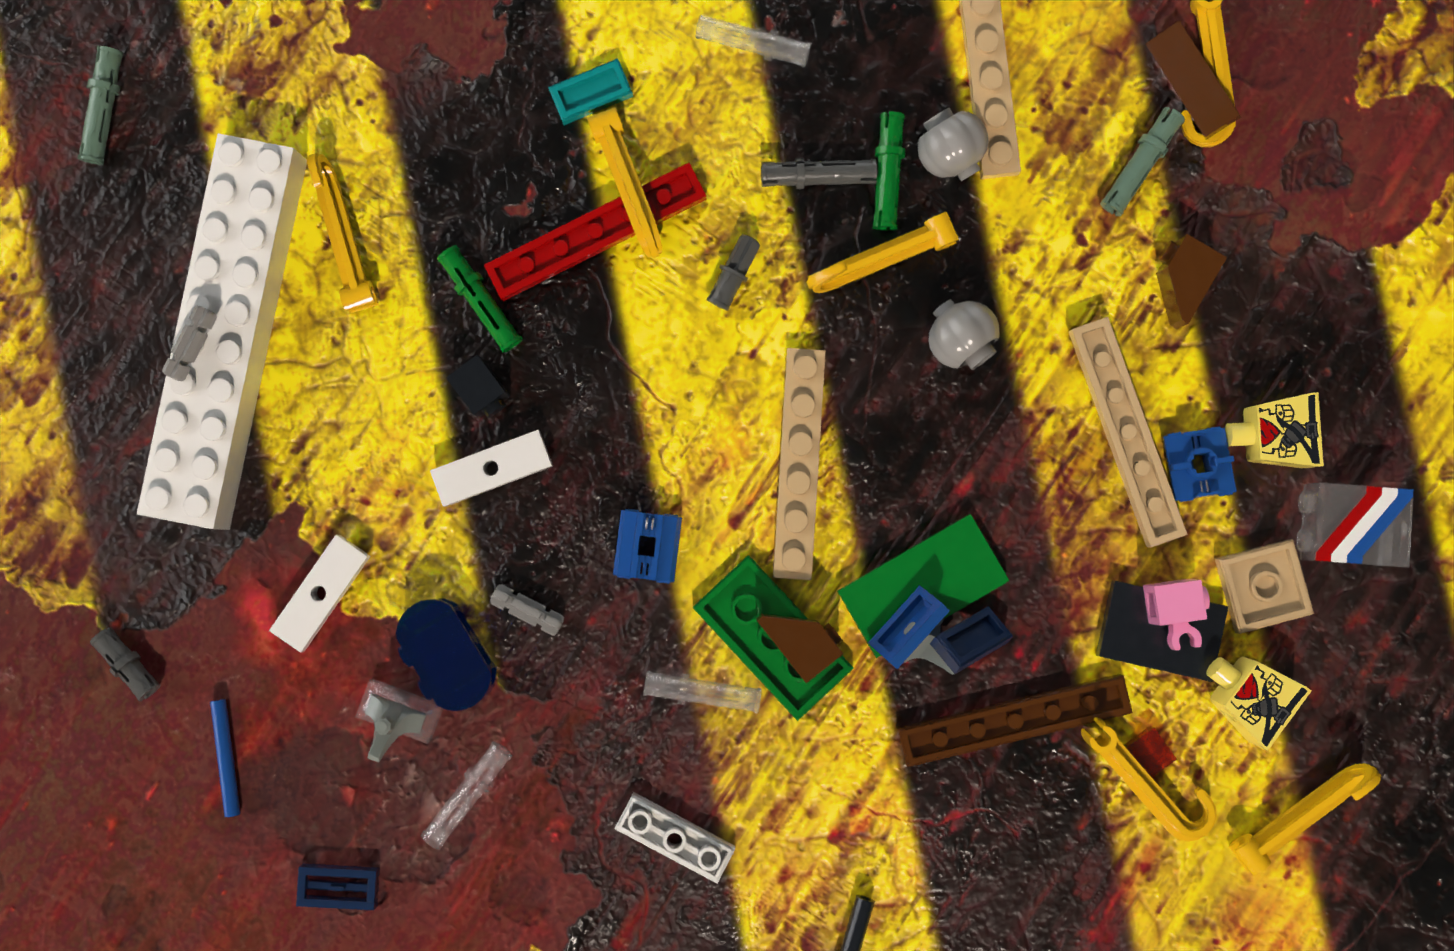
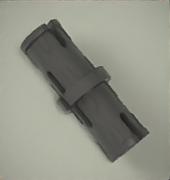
M112 627L102 630L91 639L90 644L111 667L109 669L110 673L114 677H119L129 687L139 702L149 698L160 688L159 682L150 675L140 662L141 656L136 651L132 652L122 642Z

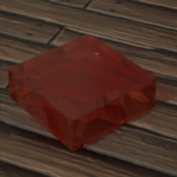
M1149 726L1124 744L1151 777L1177 760L1155 727Z

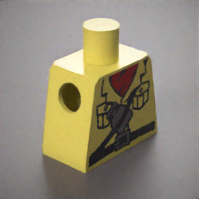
M1318 392L1244 408V423H1227L1225 426L1228 446H1245L1248 462L1295 468L1324 466Z
M1243 656L1234 665L1219 657L1209 665L1206 672L1207 676L1219 684L1211 695V702L1248 742L1267 751L1311 693V690L1306 686L1260 662Z

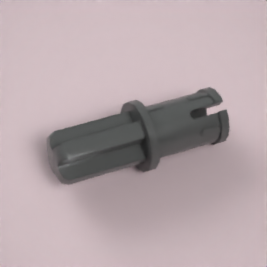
M743 234L739 237L725 265L721 264L719 267L722 271L709 297L706 299L708 302L723 310H729L742 281L746 282L748 279L745 275L760 247L757 240Z

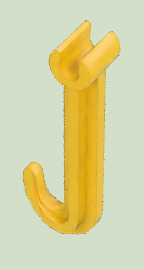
M1191 0V11L1197 17L1202 56L1235 106L1221 11L1223 0H1210V2L1206 0ZM1187 110L1181 112L1185 118L1184 123L1180 126L1183 135L1190 143L1199 147L1211 148L1223 143L1232 134L1236 126L1235 121L1206 140L1203 134L1195 130L1189 112Z
M614 107L587 117L596 144H601L627 215L643 251L648 258L658 257L662 253L659 231L621 135L625 132L616 108Z
M317 153L311 154L306 158L317 191V197L343 284L339 294L344 310L353 313L379 305L378 297L372 282L366 279L336 173L325 156Z
M943 212L924 222L925 226L807 276L808 280L806 283L810 290L813 289L815 293L828 292L932 248H935L936 251L948 248L956 244L959 238L948 213Z
M1097 717L1094 718V721L1101 727V734L1098 737L1093 738L1084 728L1081 729V735L1086 743L1105 759L1162 826L1175 838L1183 841L1199 840L1206 836L1214 827L1217 817L1216 806L1211 797L1201 787H1197L1194 790V794L1203 807V816L1196 821H1192L1182 813L1120 742L1115 730L1104 720Z
M1360 763L1346 767L1255 835L1244 834L1231 842L1228 847L1247 872L1250 871L1253 876L1258 875L1271 864V860L1268 857L1351 795L1355 800L1363 798L1380 783L1381 774L1370 764Z

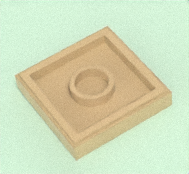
M1293 539L1283 540L1215 559L1235 633L1241 634L1314 614Z

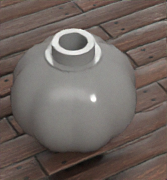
M947 108L923 124L927 132L919 137L918 156L928 172L941 178L958 176L962 182L981 170L978 162L981 161L987 151L989 142L987 130L981 119L967 111H960L954 115L951 109Z
M950 299L933 312L937 319L929 331L928 342L933 355L942 364L956 369L968 365L971 370H974L997 352L992 345L999 339V323L997 317L987 306L974 301L954 304Z

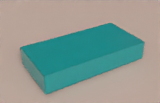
M618 58L548 87L563 125L633 97Z

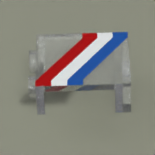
M1321 482L1304 484V490L1300 493L1298 500L1299 511L1302 513V528L1298 531L1296 537V547L1300 552V560L1409 568L1414 489Z

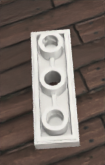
M536 430L432 469L430 473L443 507H447L553 467L541 432ZM491 462H496L498 464V471L495 475L490 476L487 472V466Z
M335 535L269 631L300 653L305 652L371 556L341 535ZM320 586L326 591V596L323 600L317 595Z
M635 792L630 797L615 826V830L717 884L735 851L733 844ZM672 833H677L682 837V841L678 844H673L669 841L668 836Z

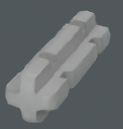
M197 305L194 307L189 317L192 320L191 324L184 326L171 351L174 354L173 358H168L162 369L166 376L174 380L184 381L191 369L188 367L189 363L195 362L208 337V334L205 333L207 328L212 329L217 319V315L214 312Z
M499 584L490 599V603L501 610H504L505 607L508 608L509 614L534 627L537 624L541 625V630L552 636L558 633L564 621L562 614L552 609L550 612L545 611L546 606L521 593H518L517 596L514 595V590L503 584Z

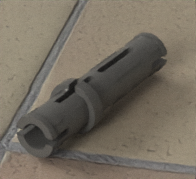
M795 158V162H761L762 187L795 186L796 189H804V186L876 184L877 178L876 159L813 162L804 161V158Z

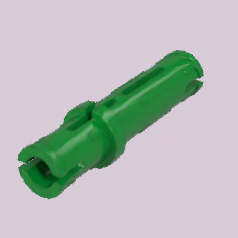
M889 111V116L887 112L880 114L879 146L875 148L878 168L872 228L882 231H888L889 228L892 231L897 230L901 159L905 158L906 150L902 147L905 114Z
M454 245L443 251L437 257L438 262L442 264L456 284L454 289L459 296L463 295L480 321L501 348L502 353L510 351L521 343L522 337L518 335L501 308L483 285L482 281L484 278L479 272L473 271L459 251L458 246Z

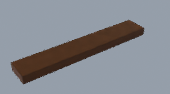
M1117 674L897 727L905 765L911 767L1094 723L1095 717L1106 720L1133 712L1124 676Z

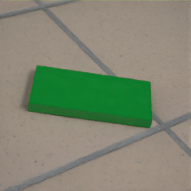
M968 514L838 589L837 592L868 644L919 585L950 610L943 618L945 619L1010 580L972 515ZM868 644L869 648L871 649L872 653L876 658L881 656L873 647H871Z
M749 555L692 607L797 721L854 669L841 655L809 682L805 683L757 622L756 618L761 614L802 619L808 618Z

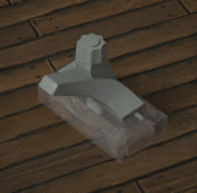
M369 680L355 716L374 724L373 741L367 758L380 762L391 744L402 734L427 744L431 742L444 705L378 680Z

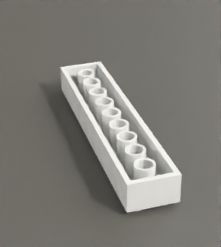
M217 134L172 349L184 326L191 324L192 320L189 317L194 307L198 305L214 312L217 315V319L212 329L207 328L205 333L208 334V337L195 362L189 363L188 367L191 369L184 381H177L168 376L165 378L137 515L209 529L230 530L307 165V159L292 147ZM173 353L170 354V359L173 358Z

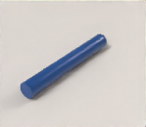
M226 699L210 701L224 817H233L240 815L241 812Z

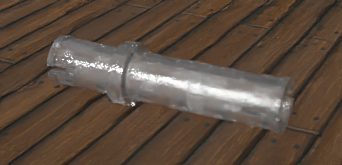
M705 14L700 15L695 34L697 39H704L764 55V60L772 62L773 58L801 65V67L806 66L811 49V43L779 36V31L771 29L770 33L708 17Z
M647 671L643 696L649 695L675 699L677 704L685 705V701L758 713L762 689L691 679L689 674L682 673L681 677Z
M493 741L474 768L469 767L466 770L464 781L444 804L426 830L422 832L421 837L427 844L435 849H441L444 842L465 818L480 796L492 789V781L507 761L512 758V754L504 746ZM478 781L475 787L472 790H470L472 786H474V784ZM463 800L461 805L457 808V810L450 817V819L447 822H445L451 815V813L455 810V808L458 806V804Z

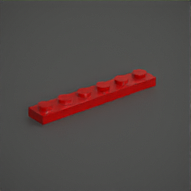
M690 163L642 186L656 225L707 200V196ZM620 196L484 264V267L500 299L505 301L635 236V232Z

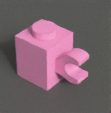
M1182 579L1143 585L1148 623L1159 626L1168 625L1167 642L1170 649L1180 650L1179 638L1184 633L1189 635L1191 647H1201L1202 637L1200 632L1188 622L1207 619L1206 609L1210 607V598L1207 588L1202 586V581L1199 579Z

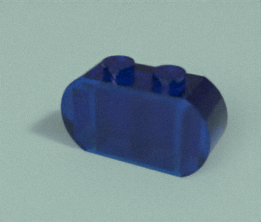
M434 598L415 603L403 613L396 630V638L401 645L397 648L398 653L408 667L413 666L420 677V680L417 681L418 686L427 700L433 699L435 704L443 709L460 711L476 705L488 696L496 682L497 668L458 603L445 598Z

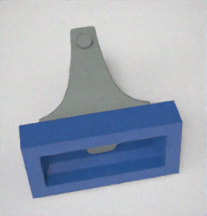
M919 585L868 644L896 669L911 659L920 658L940 666L952 675L954 674L930 644L934 637L940 634L943 618L950 610Z

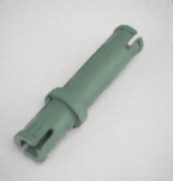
M97 46L93 77L88 79L87 83L90 94L81 146L77 157L80 161L96 165H104L115 96H118L120 93V86L117 83L123 52L111 47Z
M1170 107L1163 108L1149 132L1140 137L1138 140L1140 145L1110 191L1101 201L1100 205L1103 209L1111 214L1114 213L1115 216H1122L1125 208L1157 160L1163 158L1168 152L1167 145L1185 121L1184 116L1175 109L1171 111Z

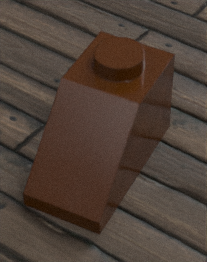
M1188 234L1176 242L1170 240L1158 258L1162 265L1156 276L1169 324L1175 329L1189 324L1227 259L1223 254Z
M761 614L756 618L757 622L805 683L809 682L843 655V652L838 647L843 640L829 623L822 627L817 620Z

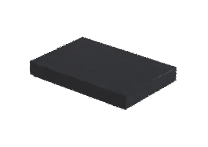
M1112 580L1096 656L1213 682L1206 672L1209 665L1218 658L1229 606L1210 602L1209 609H1206L1207 619L1188 622L1200 632L1202 637L1201 647H1191L1189 635L1184 633L1179 638L1180 650H1172L1167 642L1168 625L1159 626L1148 623L1143 587Z

